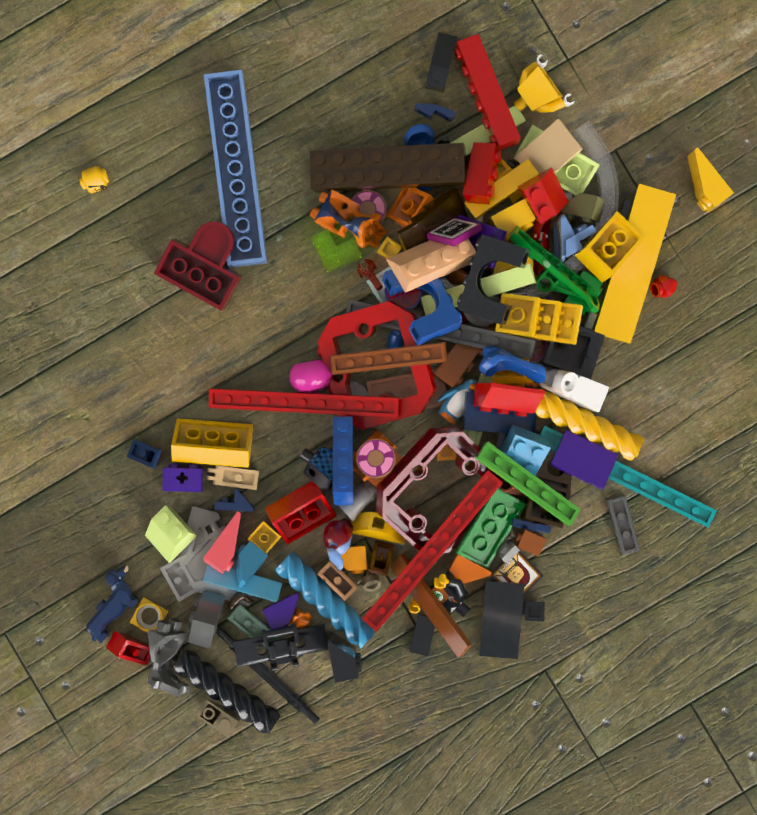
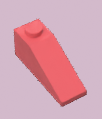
M238 511L204 556V562L222 575L225 571L229 572L235 563L233 560L241 513Z

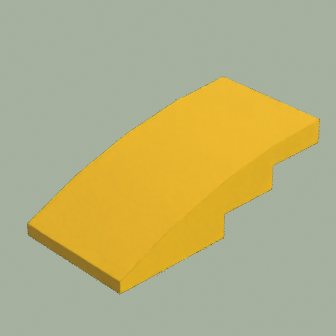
M502 293L500 302L512 307L506 325L496 323V332L576 345L583 309L582 305L540 299L539 297Z

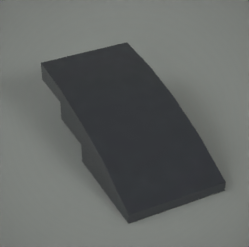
M485 581L480 656L518 659L524 583Z

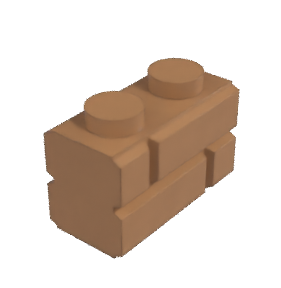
M330 560L317 573L344 601L359 586L343 569L341 571L338 570Z

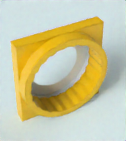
M143 597L130 623L148 633L149 630L156 629L158 620L152 625L145 624L141 619L143 610L154 608L158 613V620H164L169 611Z

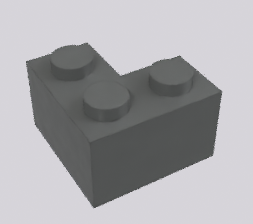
M203 590L202 596L197 597L194 606L197 609L196 612H191L190 623L186 633L189 634V643L211 648L226 596Z

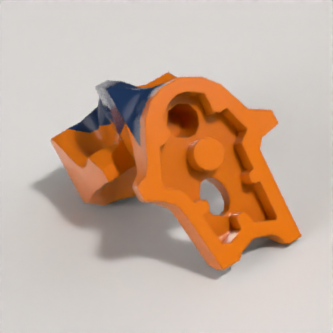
M331 190L330 193L322 192L319 196V201L323 203L321 209L315 207L310 213L316 224L333 234L345 238L346 230L352 232L358 246L363 249L368 245L377 249L381 238L388 232L379 223L381 219L380 214L365 215L358 211V204L334 190ZM347 204L348 208L342 209V206ZM340 224L341 229L338 230L334 226Z

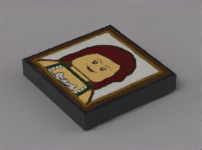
M520 551L507 564L502 561L490 575L495 581L524 583V595L543 577L542 573Z

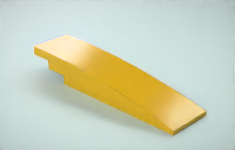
M638 184L627 221L644 239L615 274L609 278L595 325V332L603 334L605 337L631 344L676 194Z

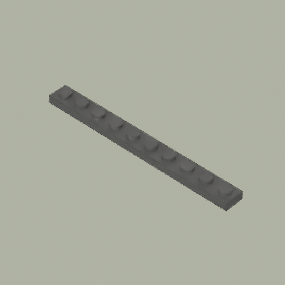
M349 299L346 313L367 308L374 304ZM416 314L417 319L424 317V315ZM398 320L378 325L400 330ZM461 324L455 331L436 338L481 349L487 346H494L504 349L514 356L530 360L533 358L536 340L465 324Z

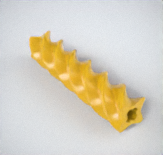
M545 391V395L535 411L539 417L551 418L559 427L568 426L572 433L586 435L588 440L595 444L603 443L607 450L620 452L625 459L630 461L635 457L637 458L640 448L645 441L642 436L629 433L628 430L620 425H612L606 418L594 416L591 411L585 408H577L573 402L560 399L555 393Z

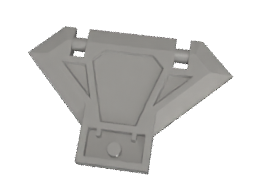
M192 506L187 525L197 537L179 553L176 560L160 568L179 602L195 592L203 593V590L226 596L225 600L231 601L233 595L239 592L203 581L208 565L204 562V556L226 528L225 525L219 528L216 523L217 520L221 519L217 512ZM208 525L213 531L210 534H208L207 530L205 529V527H207ZM236 546V549H235V555H234V560H233L234 562H235V560H236V558H237V556H238V555L236 554V552H237V550H238L237 546ZM243 600L240 601L243 605L249 606L250 604Z

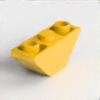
M363 512L358 515L354 522L351 521L353 525L352 534L399 544L405 543V538L378 513Z

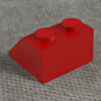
M552 167L518 186L522 197L526 199L536 218L535 221L540 224L557 215L569 202Z

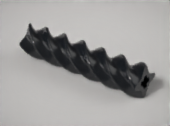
M185 650L173 667L177 675L189 679L194 687L205 690L210 698L221 701L227 710L237 712L243 721L253 723L255 729L261 733L269 734L281 717L274 707L264 705L261 698L249 694L244 686L233 683L231 678L225 673L217 672L211 663L201 661L200 657L193 651Z

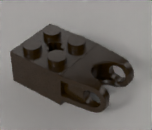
M546 456L536 477L569 500L572 475L563 471L558 476L551 475L547 470ZM526 496V505L521 519L563 528L562 521Z

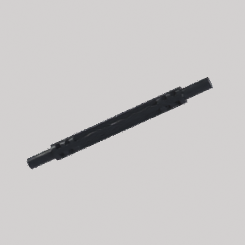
M220 628L216 634L235 653L233 641L236 640ZM263 663L249 665L299 713L302 712L314 724L319 721L320 718L306 706L307 703Z

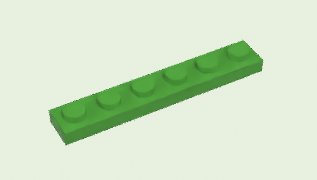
M486 442L475 459L567 526L573 524L581 510L491 443Z

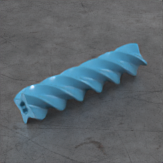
M291 552L275 569L279 576L289 580V584L294 590L303 593V597L308 603L317 606L321 616L331 619L335 629L345 632V636L350 643L359 645V649H361L374 635L375 630L364 622L362 617H359L356 609L349 604H345L344 600L335 591L330 589V586L324 579L317 577L315 571L310 566L302 563L298 554Z

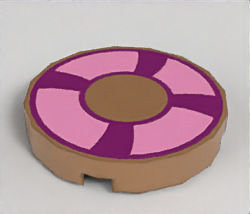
M363 190L351 199L359 205L358 211L365 215L378 213L381 215L379 223L384 220L386 216V203L379 193L372 190Z
M372 439L360 446L356 461L358 468L364 475L370 478H382L392 472L396 464V455L388 442L382 439Z

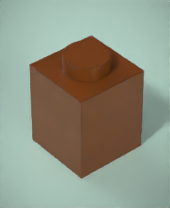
M523 529L522 532L519 531L515 539L518 548L538 557L546 541V538L526 529Z

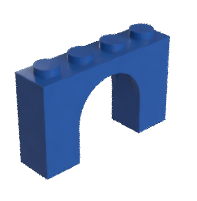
M392 269L386 271L382 282L390 296L403 292L404 290ZM441 278L416 288L429 293L436 305V310L433 313L412 321L409 327V331L417 346L455 331L460 327L462 323L461 313L455 309L452 297L445 291Z
M333 417L334 505H354L353 417Z

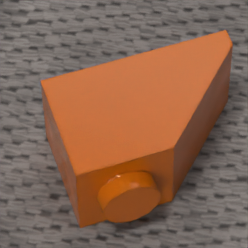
M456 554L448 569L456 578L461 579L464 584L492 574L490 570L459 554Z

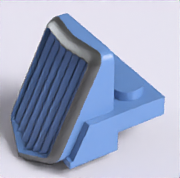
M564 214L557 215L553 220L554 255L564 262L565 258L581 250L583 247L580 241L596 232L594 226L586 225L585 223L572 229Z

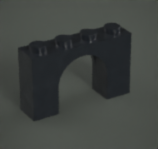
M482 234L476 242V254L470 261V273L464 279L463 286L465 288L463 294H460L457 301L459 305L458 310L506 325L512 306L488 297L483 291L481 277L487 266L498 261L519 268H525L531 249Z

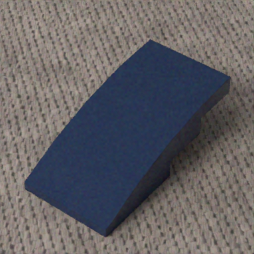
M465 391L463 430L508 433L512 425L535 433L536 413H527V417L515 416V412L509 411V415L499 414L497 409H492L491 412L480 411V407L473 406L475 392Z

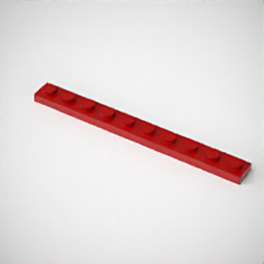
M210 388L209 408L398 418L399 397Z
M488 470L362 620L377 632L503 482Z

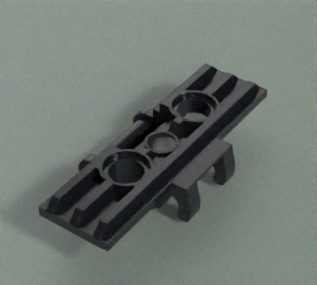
M295 623L292 626L266 631L263 629L261 630L262 636L233 641L237 667L270 661L272 671L278 670L277 665L289 662L292 663L293 667L299 666L297 656L328 650L325 624L297 629ZM292 634L291 638L270 642L267 640L268 638ZM303 637L305 639L304 645L296 646L299 638ZM264 645L267 651L260 654L257 652V647Z

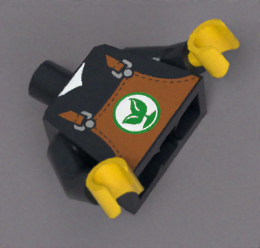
M449 570L445 574L439 575V578H434V584L430 589L449 614L455 610L464 617L470 608L463 603L468 595V591L465 589L462 580L456 578ZM412 599V604H409V611L411 613H418L421 607L415 599Z

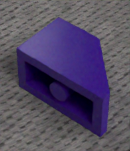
M298 591L263 608L262 611L272 630L289 627L288 623L292 619L300 595Z

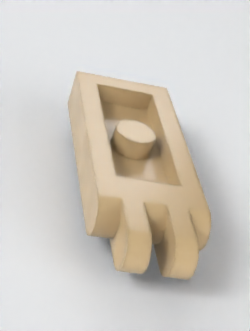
M215 465V469L207 468V472L214 473V476L206 475V479L213 480L215 485L257 490L259 471L220 465Z

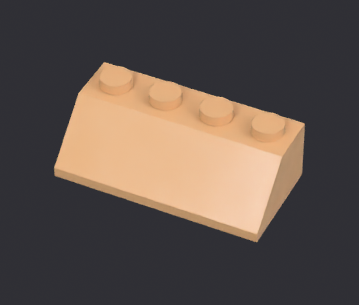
M469 239L456 246L429 240L387 258L386 261L406 293L470 265L471 258L475 256L476 251Z

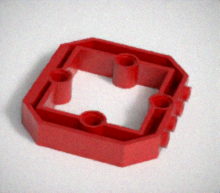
M387 301L330 318L318 341L319 346L317 347L319 356L327 364L331 373V381L328 386L329 393L352 395L349 383L351 373L343 374L342 381H338L336 375L332 373L330 356L341 354L337 337L354 332L359 338H370L376 333L377 325L398 320L405 347L415 346L417 344L409 331V327L412 321L417 320L416 314L394 301ZM364 323L369 327L367 334H364L361 330ZM430 364L411 366L418 394L399 399L398 418L357 415L338 416L353 417V425L363 430L424 413L437 390ZM384 393L379 395L383 397H395L391 393Z

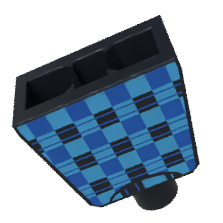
M320 447L314 454L305 448L299 457L307 462L304 474L326 493L333 485V451Z

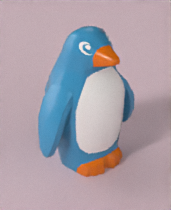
M469 379L463 384L445 391L437 400L439 403L445 399L438 413L454 425L464 415L465 391L475 392V385L478 382L475 379Z

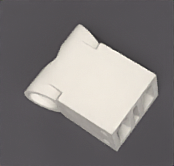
M545 367V382L539 383L542 388L573 402L579 407L596 412L600 411L609 387L573 372Z

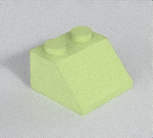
M166 505L151 519L145 534L169 563L197 537L177 512Z

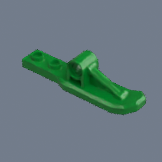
M516 226L512 230L509 237L512 243L531 249L528 257L532 260L535 259L544 267L536 281L539 291L546 293L555 290L566 295H572L584 302L592 313H596L599 310L598 298L586 281L554 254L544 249L520 227ZM542 279H549L550 283H545Z

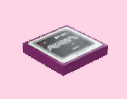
M453 218L426 234L430 241L456 246L479 233L482 228L479 223Z

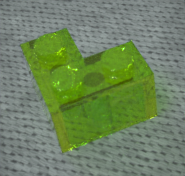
M328 229L310 237L328 274L362 258L354 238L336 246Z

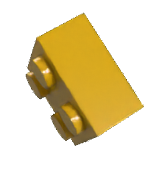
M263 521L250 535L248 540L267 554L281 538V535Z

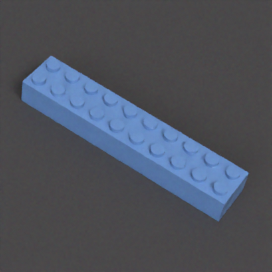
M242 70L204 74L222 223L227 225L234 235V247L227 259V264L229 268L266 264L268 261L244 74Z

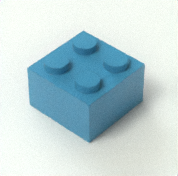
M512 425L500 451L536 476L551 447L546 437Z

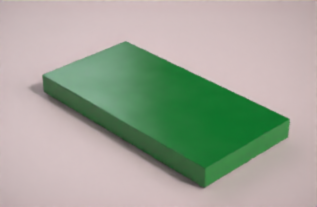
M498 488L475 515L454 552L488 569L513 527L511 525L512 518L518 519L526 503Z

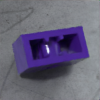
M168 464V467L163 468L162 491L203 492L204 469L199 468V465L188 464L187 468H180V464ZM183 472L185 476H188V480H184V483L179 479Z

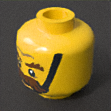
M94 166L83 170L82 178L79 181L83 190L87 189L89 193H95L107 188L109 178L104 168L101 169L99 166Z

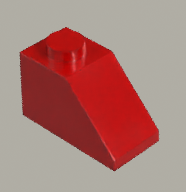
M118 631L113 632L106 646L118 658L147 666L151 657L148 644Z

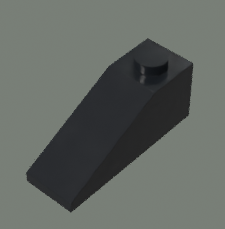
M438 33L427 76L426 89L444 93L457 40L456 36Z

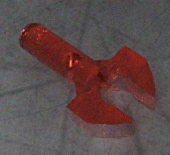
M364 259L368 265V271L362 269L358 263L357 272L361 279L368 277L377 291L381 290L383 286L374 274V270L377 269L375 263L372 260Z

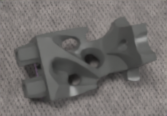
M171 618L170 622L158 620L156 629L149 630L148 632L150 656L153 665L148 673L147 683L151 685L150 688L161 689L176 697H180L181 694L189 693L190 685L179 680L172 672L171 660L177 661L182 645L186 640L187 632L181 630L183 621Z

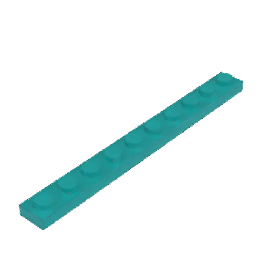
M545 425L539 434L548 439L551 447L550 450L556 452L563 434ZM618 461L615 462L608 478L709 528L717 510Z

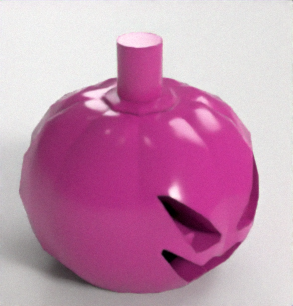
M322 359L293 365L290 370L289 381L296 392L318 393L321 390H325L331 381L330 370Z

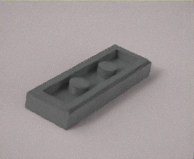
M622 495L607 499L606 502L621 555L641 551L626 496Z

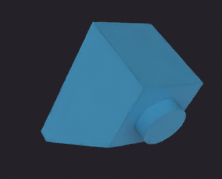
M251 541L246 546L242 545L236 552L238 556L235 560L237 584L240 589H242L268 557L264 551Z

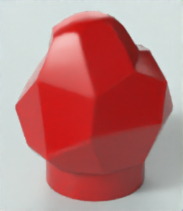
M666 275L655 278L654 282L650 284L651 294L659 298L671 296L676 291L677 280Z

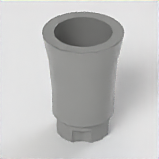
M366 480L362 485L360 484L354 489V505L338 506L354 522L358 515L377 496V490Z

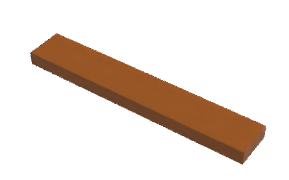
M445 342L330 356L333 375L448 361Z
M401 554L390 567L399 576L410 561L405 554ZM422 578L410 594L459 658L472 646V643Z

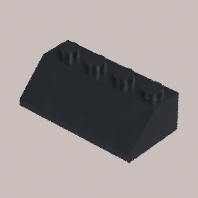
M330 633L328 649L335 683L359 678V672H362L363 664L361 652L357 653L356 647L335 633Z

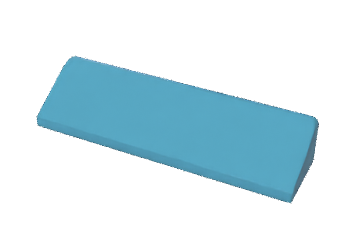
M207 565L203 578L205 582L273 602L278 601L282 587L280 582L253 575L240 589L237 584L236 569L231 568L229 572L225 571L222 575L209 565Z

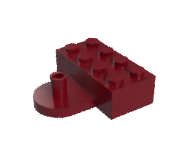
M212 221L203 224L198 229L190 246L178 239H171L154 274L220 311L226 309L243 276L225 266L234 247V235L231 229L222 222Z

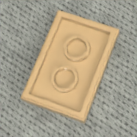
M557 119L517 154L515 158L520 164L529 159L539 174L551 167L554 173H556L582 151L583 147L563 122Z

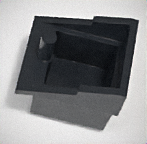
M579 326L576 345L549 341L542 364L573 372L591 380L605 335Z

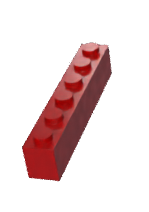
M479 34L457 41L454 53L456 59L462 63L461 70L463 76L468 78L469 91L471 95H475L477 100L475 105L477 111L483 115L482 123L484 128L489 130L490 143H496L499 151L519 144L521 137Z

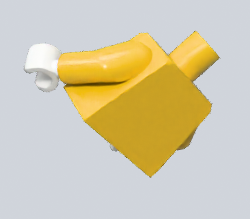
M541 54L538 55L536 62L531 63L521 74L519 87L517 88L521 97L514 102L519 111L529 106L532 111L537 110L539 113H548L559 110L564 106L569 107L575 102H567L566 98L571 96V94L569 93L563 97L544 69L548 60L544 63L539 61L543 56Z

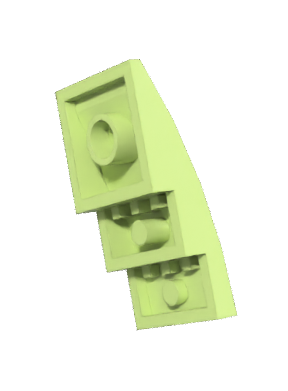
M532 124L513 159L516 160L515 156L544 131ZM579 152L558 170L555 175L561 187L576 196L585 191L600 164Z

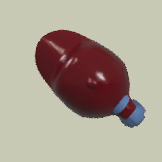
M345 518L329 522L323 534V542L328 550L329 559L340 571L343 568L341 555L348 550L353 533L351 521Z

